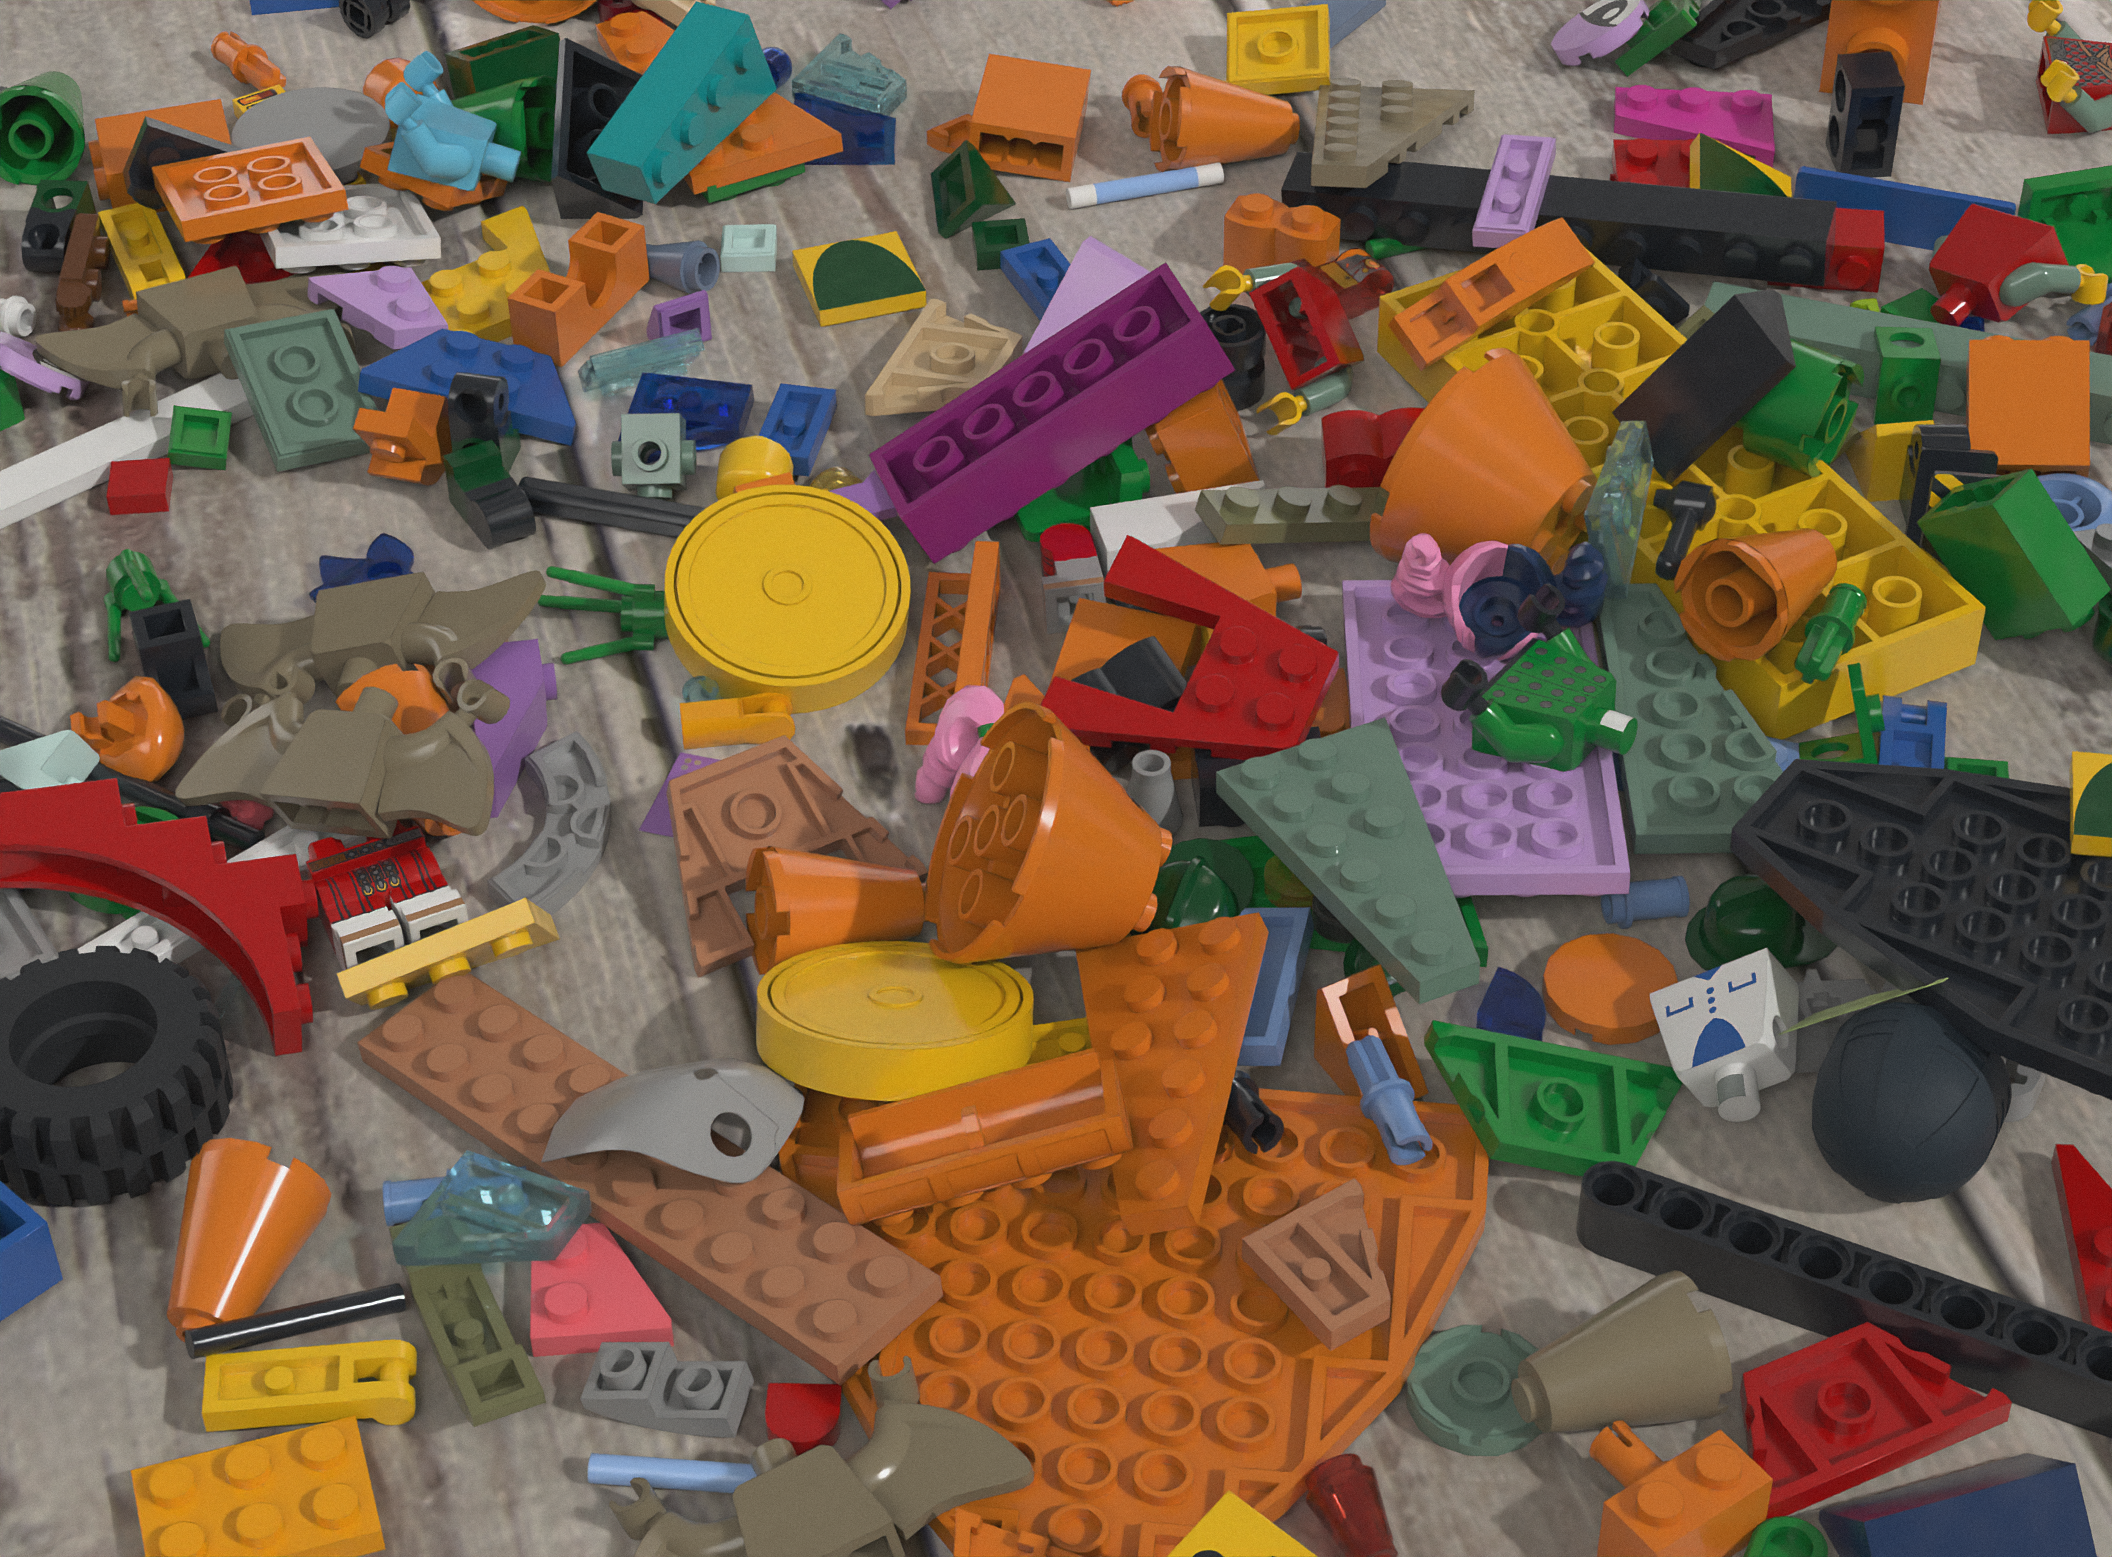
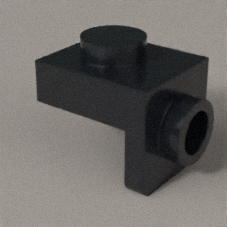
M1636 257L1619 268L1617 277L1672 326L1688 317L1690 305L1660 276L1653 274Z

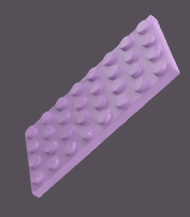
M1342 580V610L1350 728L1386 718L1455 898H1465L1471 895H1516L1519 897L1584 895L1597 897L1605 894H1629L1630 867L1612 751L1596 746L1575 770L1563 772L1528 763H1511L1502 757L1472 750L1473 724L1469 721L1472 713L1468 709L1456 711L1447 707L1441 697L1442 686L1450 677V673L1463 659H1470L1478 663L1486 672L1489 682L1513 657L1500 661L1483 659L1477 656L1476 652L1473 653L1462 647V643L1458 641L1447 616L1442 618H1422L1402 609L1391 594L1392 580ZM1495 621L1493 625L1501 626L1502 623L1500 621ZM1592 622L1580 628H1570L1587 656L1599 667ZM1540 633L1536 638L1544 642L1546 641L1543 633Z

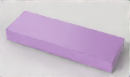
M1501 135L1472 230L1474 247L1499 248L1535 228L1556 155V138Z

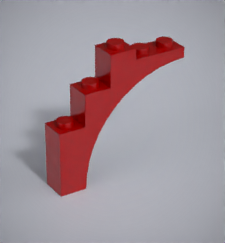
M117 778L0 793V888H39L103 898L138 909L172 925L195 939L215 955L240 981L254 1001L266 1025L275 1056L302 1052V1024L313 1023V1010L308 983L296 984L294 973L302 972L300 947L308 946L307 919L318 918V902L314 880H301L296 854L227 863L223 840L211 842L206 816L137 824L134 803H121Z

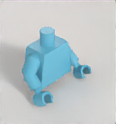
M424 51L421 55H417L404 69V79L409 86L400 82L385 97V112L389 119L399 125L387 170L457 187L466 191H474L483 174L513 182L521 151L492 143L497 124L489 119L454 107L445 89L439 91L433 84V81L443 73L441 63L429 51ZM411 88L418 92H422L423 95L415 94V92Z

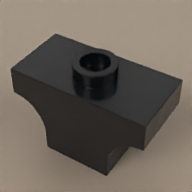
M186 599L128 612L143 677L154 678L162 686L177 707L182 720L218 712L202 638L191 600Z

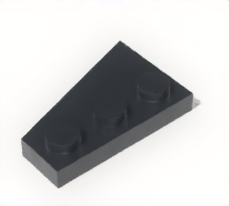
M1712 0L1699 11V16L1695 18L1696 26L1671 44L1670 54L1687 59L1699 67L1716 69L1829 20L1832 0Z

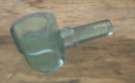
M696 676L689 679L682 689L684 703L722 699L718 683L707 676Z

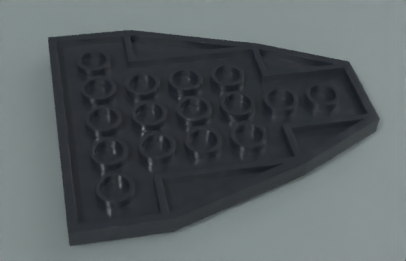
M1795 759L1733 826L1730 850L1826 938L1901 991L1926 986L1939 979L1948 978L1941 983L1907 993V995L1921 1005L1933 1007L1948 1020L1953 1028L1984 1050L2112 1100V858L2071 853L2070 788L1950 769Z

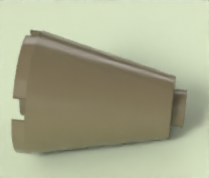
M1676 1270L1658 1275L1520 1361L1518 1378L1512 1380L1511 1392L1514 1404L1521 1418L1526 1423L1534 1422L1544 1433L1600 1429L1606 1426L1611 1428L1613 1422L1623 1420L1629 1426L1704 1420L1726 1413L1729 1405L1720 1403L1719 1399L1720 1395L1733 1390V1375L1729 1353L1721 1328L1712 1309L1697 1312L1687 1293L1699 1290L1695 1283L1686 1274Z

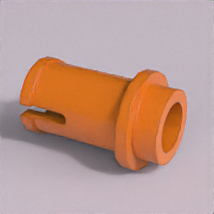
M1145 74L1135 75L1127 81L1122 90V101L1130 111L1131 127L1134 134L1138 137L1149 138V120L1154 91H1163L1159 82Z

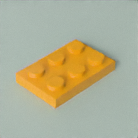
M356 1415L131 1470L145 1557H358L386 1550Z

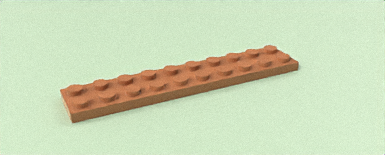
M470 973L465 976H453L441 980L437 985L432 986L357 1042L364 1063L517 1167L526 1166L529 1175L604 1224L607 1228L840 1386L943 1296L941 1278L938 1274L865 1227L850 1225L843 1213L770 1166L752 1181L747 1183H729L694 1174L642 1153L624 1150H604L541 1162L554 1125L577 1098L616 1079L629 1075ZM711 1129L710 1135L713 1144L721 1153L726 1156L736 1157L746 1152Z

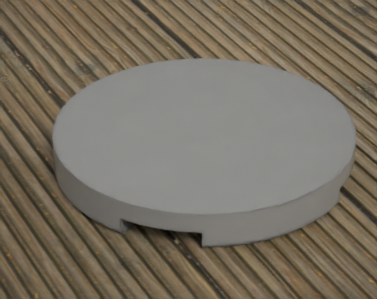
M329 87L298 89L267 98L244 112L235 123L231 133L232 145L242 149L310 136L341 184L358 178L357 171L362 169L360 164L365 147L392 142L389 117L381 105L364 94L347 89Z

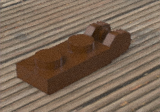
M79 213L75 217L55 297L56 312H59L60 315L58 332L95 328L94 317L88 311L92 302L100 301L102 291V274L100 269H108L110 261L109 237L100 235L99 214Z

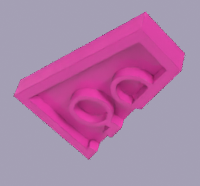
M1635 85L1630 88L1615 87L1614 133L1650 140H1688L1696 138L1699 133H1702L1715 140H1720L1721 143L1741 153L1753 155L1755 160L1773 168L1775 145L1772 94H1761L1753 90H1739L1736 92L1706 91L1698 87H1689L1683 90L1655 89L1647 85Z

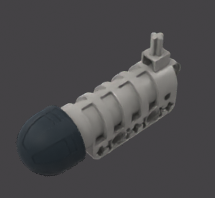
M1886 980L1881 993L1898 988ZM1907 994L1876 1003L1874 1006L1854 1014L1841 1026L1817 1075L1812 1100V1130L1818 1148L1827 1164L1848 1183L1864 1192V1195L1896 1204L1937 1199L1958 1190L1976 1175L1986 1162L2004 1122H2015L2028 1117L2034 1109L2047 1074L1984 1050L1953 1028L1948 1020L1933 1007L1921 1005ZM2010 1077L2015 1078V1082L2012 1084Z

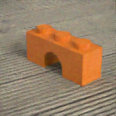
M597 212L568 240L570 263L566 277L537 269L507 298L513 344L526 346L533 352L549 355L554 365L562 368L650 280L644 225Z

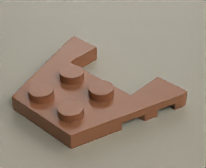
M785 735L669 780L666 794L693 966L698 978L752 956L755 944L728 895L745 888L747 864L753 848L775 846L822 855L842 850L847 859L915 870L921 883L925 882L928 875L926 867L917 857L912 854L908 858L888 839L889 831L875 818L869 817L866 819L842 796L843 789Z

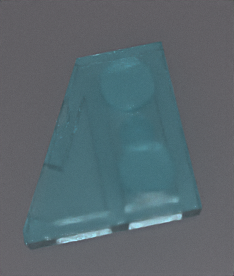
M466 1150L392 1242L396 1263L403 1266L556 1260L592 1212L589 1191Z

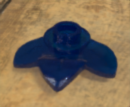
M382 533L369 546L366 558L354 559L322 555L319 558V571L323 585L309 593L310 599L316 603L318 591L323 589L412 574L414 553L401 540Z

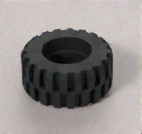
M96 946L95 952L81 954L75 948L58 952L59 958L43 964L39 959L22 966L20 975L12 980H9L7 977L0 980V1181L5 1184L10 1183L12 1190L36 1199L41 1193L45 1194L46 1200L52 1204L72 1206L74 1199H87L89 1205L95 1206L111 1204V1197L129 1193L132 1199L150 1192V1184L161 1179L169 1183L183 1174L187 1168L185 1162L190 1158L193 1159L196 1153L199 1154L202 1145L212 1140L213 1134L218 1135L224 1127L230 1113L228 1104L233 1098V1078L217 1007L212 1003L210 992L200 980L189 975L187 969L167 958L159 963L157 955L137 948H133L131 953H121L120 949L116 946ZM108 1062L134 1063L132 1067L123 1073L99 1083L78 1087L52 1086L66 1075L91 1065Z

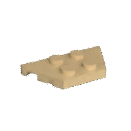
M930 299L866 392L865 415L881 416L937 411L1022 356V335L1004 327L993 326L987 320L971 313L964 316L963 323L946 315V302L939 299Z

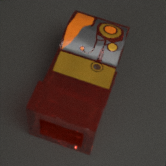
M1351 248L1341 253L1334 261L1315 267L1305 258L1289 262L1300 266L1333 288L1348 320L1378 308L1380 296L1392 293L1394 286L1392 274L1370 254L1360 248Z

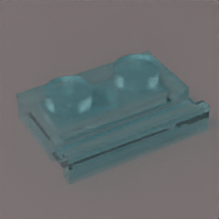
M699 328L592 355L589 357L590 360H587L580 367L578 375L584 392L600 389L603 397L611 396L633 389L635 387L634 379L654 375L655 382L659 383L688 374L686 366L690 365L705 348Z

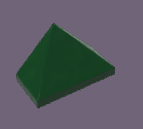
M965 140L930 173L938 234L945 239L971 227L972 222L983 221L1016 205V202L976 147L968 140Z

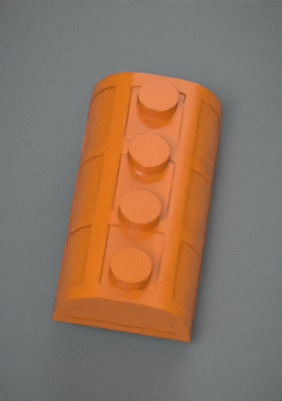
M1094 1047L849 1114L847 1121L851 1130L840 1132L837 1195L849 1224L856 1226L873 1221V1224L876 1226H890L906 1220L913 1214L914 1210L941 1202L945 1207H961L976 1201L981 1197L983 1191L1008 1184L1017 1189L1031 1188L1047 1181L1052 1176V1172L1078 1165L1086 1170H1096L1117 1162L1121 1158L1122 1153L1133 1151V1142L1127 1106L1114 1058L1099 1061V1053Z

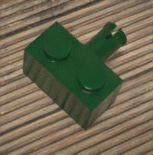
M532 25L445 53L454 99L533 75H546L555 78L557 81L559 33ZM554 84V85H552V86L554 87V89H555V91H556V89H557V84Z

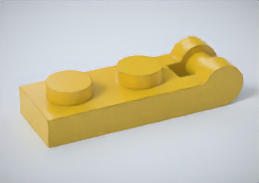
M134 203L98 212L104 237H109L110 251L129 291L131 300L137 299L136 291L186 279L155 209Z
M391 1339L206 1356L202 1400V1417L206 1432L329 1422L356 1415V1419L373 1418L385 1425L404 1424L415 1415L416 1391L409 1384V1381L416 1375L417 1351L409 1342ZM375 1377L378 1380L370 1382H358V1379L360 1378Z

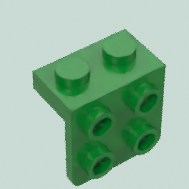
M2112 165L2024 179L2017 216L2053 226L2069 266L2076 267L2079 264H2086L2093 268L2095 274H2106L2108 276V284L2112 283Z
M1132 437L1129 438L1112 453L1098 458L1070 476L1061 486L1050 489L1019 509L1014 517L1023 537L1030 542H1040V535L1044 530L1061 523L1082 525L1090 531V507L1142 499V494L1149 492L1150 473L1147 462L1144 458L1138 459L1133 450Z

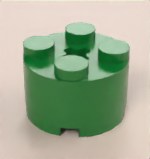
M1790 339L1796 367L1733 426L1743 430V446L1746 451L1811 477H1817L1821 472L1817 468L1816 463L1822 460L1830 465L1850 431L1859 403L1848 399L1852 383L1863 387L1864 371L1860 364L1795 339Z

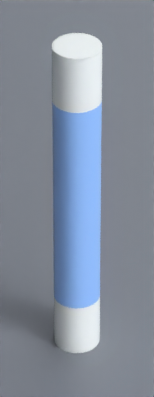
M1218 162L1066 188V200L1069 209L1222 184L1224 182V173L1221 163Z

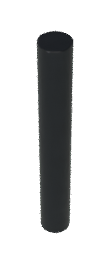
M394 1283L186 1330L185 1344L191 1359L210 1356L402 1312L406 1306L405 1295L401 1285Z

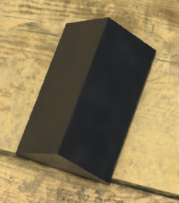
M568 38L559 41L551 174L560 218L591 219L597 212L620 219H636L643 215V201L603 190L589 160L587 151L640 80L642 74Z
M1773 289L1734 294L1612 412L1660 476L1669 483L1678 478L1796 367L1781 294Z

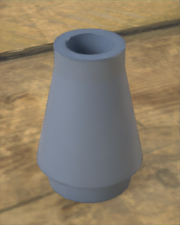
M703 241L661 245L646 244L650 278L688 294L702 290L709 291L716 284L720 272L719 256L713 248H709Z

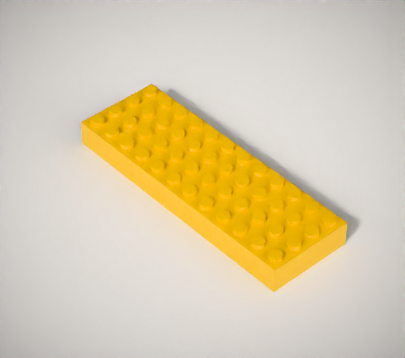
M1587 250L1595 261L1591 268L1508 321L1503 322L1501 320L1423 371H1420L1388 324L1394 316L1439 289L1447 278L1460 270L1380 296L1377 352L1428 403L1464 366L1475 372L1490 362L1484 358V354L1487 351L1496 348H1507L1525 360L1598 480L1597 497L1605 501V509L1597 524L1588 532L1581 530L1572 545L1575 546L1582 542H1588L1596 548L1603 556L1604 570L1611 584L1656 583L1678 614L1685 611L1681 591L1674 594V580H1665L1655 573L1659 553L1663 550L1672 523L1665 511L1653 506L1657 489H1672L1682 480L1713 486V495L1716 500L1714 517L1706 524L1703 531L1696 530L1687 555L1701 544L1714 539L1801 528L1814 529L1830 541L1837 557L1835 576L1779 644L1768 654L1752 661L1734 659L1727 662L1718 660L1698 647L1690 635L1687 634L1688 640L1698 654H1707L1716 666V679L1725 691L1730 689L1734 691L1765 736L1783 740L1854 712L1855 707L1847 666L1849 664L1860 663L1866 695L1879 693L1880 701H1882L1883 695L1895 696L1975 664L1986 607L1824 461L1819 460L1816 463L1821 474L1817 477H1811L1746 451L1743 446V430L1732 426L1672 483H1669L1660 476L1612 412L1688 339L1590 251ZM1841 583L1856 586L1865 594L1867 606L1863 609L1865 611L1859 617L1854 628L1856 636L1852 648L1848 653L1840 656L1828 680L1821 681L1815 679L1813 684L1805 683L1801 680L1803 673L1795 669L1794 662L1806 640L1804 632L1807 622L1813 615L1821 611L1826 602V597L1833 586Z

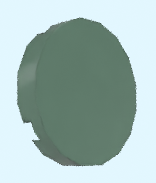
M1460 1325L1437 1332L1420 1347L1415 1357V1365L1406 1380L1407 1409L1416 1426L1439 1446L1467 1456H1499L1524 1448L1538 1437L1542 1431L1534 1422L1526 1423L1519 1415L1512 1397L1511 1382L1513 1379L1518 1378L1520 1361L1539 1349L1521 1335L1502 1328L1501 1335L1492 1332H1482V1325Z

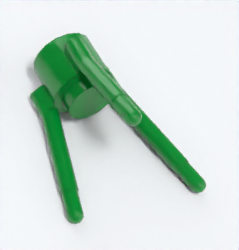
M130 549L123 550L120 555L116 556L109 563L106 569V579L111 591L103 597V602L107 610L108 657L112 662H118L121 658V611L124 609L136 611L150 608L155 605L157 600L162 601L164 604L179 601L172 593L168 581L158 578L150 558L143 553ZM198 625L203 648H207L210 645V640Z
M550 566L546 569V575L550 578L625 596H622L621 600L541 595L537 602L539 606L620 613L621 632H633V637L565 652L560 657L563 664L588 661L633 650L654 651L655 638L669 639L664 618V591H655V584H634L556 566Z

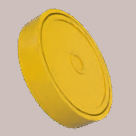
M768 485L750 488L731 494L708 506L690 521L675 541L665 570L664 618L666 631L674 652L683 666L696 680L718 696L729 699L771 692L785 695L791 699L793 704L792 714L824 710L845 703L868 690L882 678L896 660L902 648L907 630L911 594L910 575L904 554L891 532L879 519L857 503L841 495L808 486Z
M868 941L834 945L791 957L774 966L763 976L757 987L756 1047L761 1059L769 1068L801 1086L848 1098L900 1101L1024 1067L1030 1059L1032 1052L1034 995L1031 985L1019 972L998 960L956 964L937 957L929 944L923 942Z

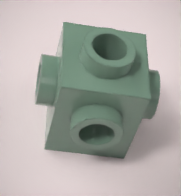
M680 413L621 414V441H612L611 446L613 476H622V485L628 491H637V495L643 497L670 500L672 499V490H687L686 475H696L697 455L695 440H686V420ZM661 451L659 461L655 464L647 465L648 457L654 452Z

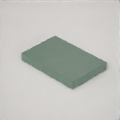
M334 309L224 330L225 347L277 472L370 453V447L353 430L359 408L377 410V407L371 395L358 392L361 370Z

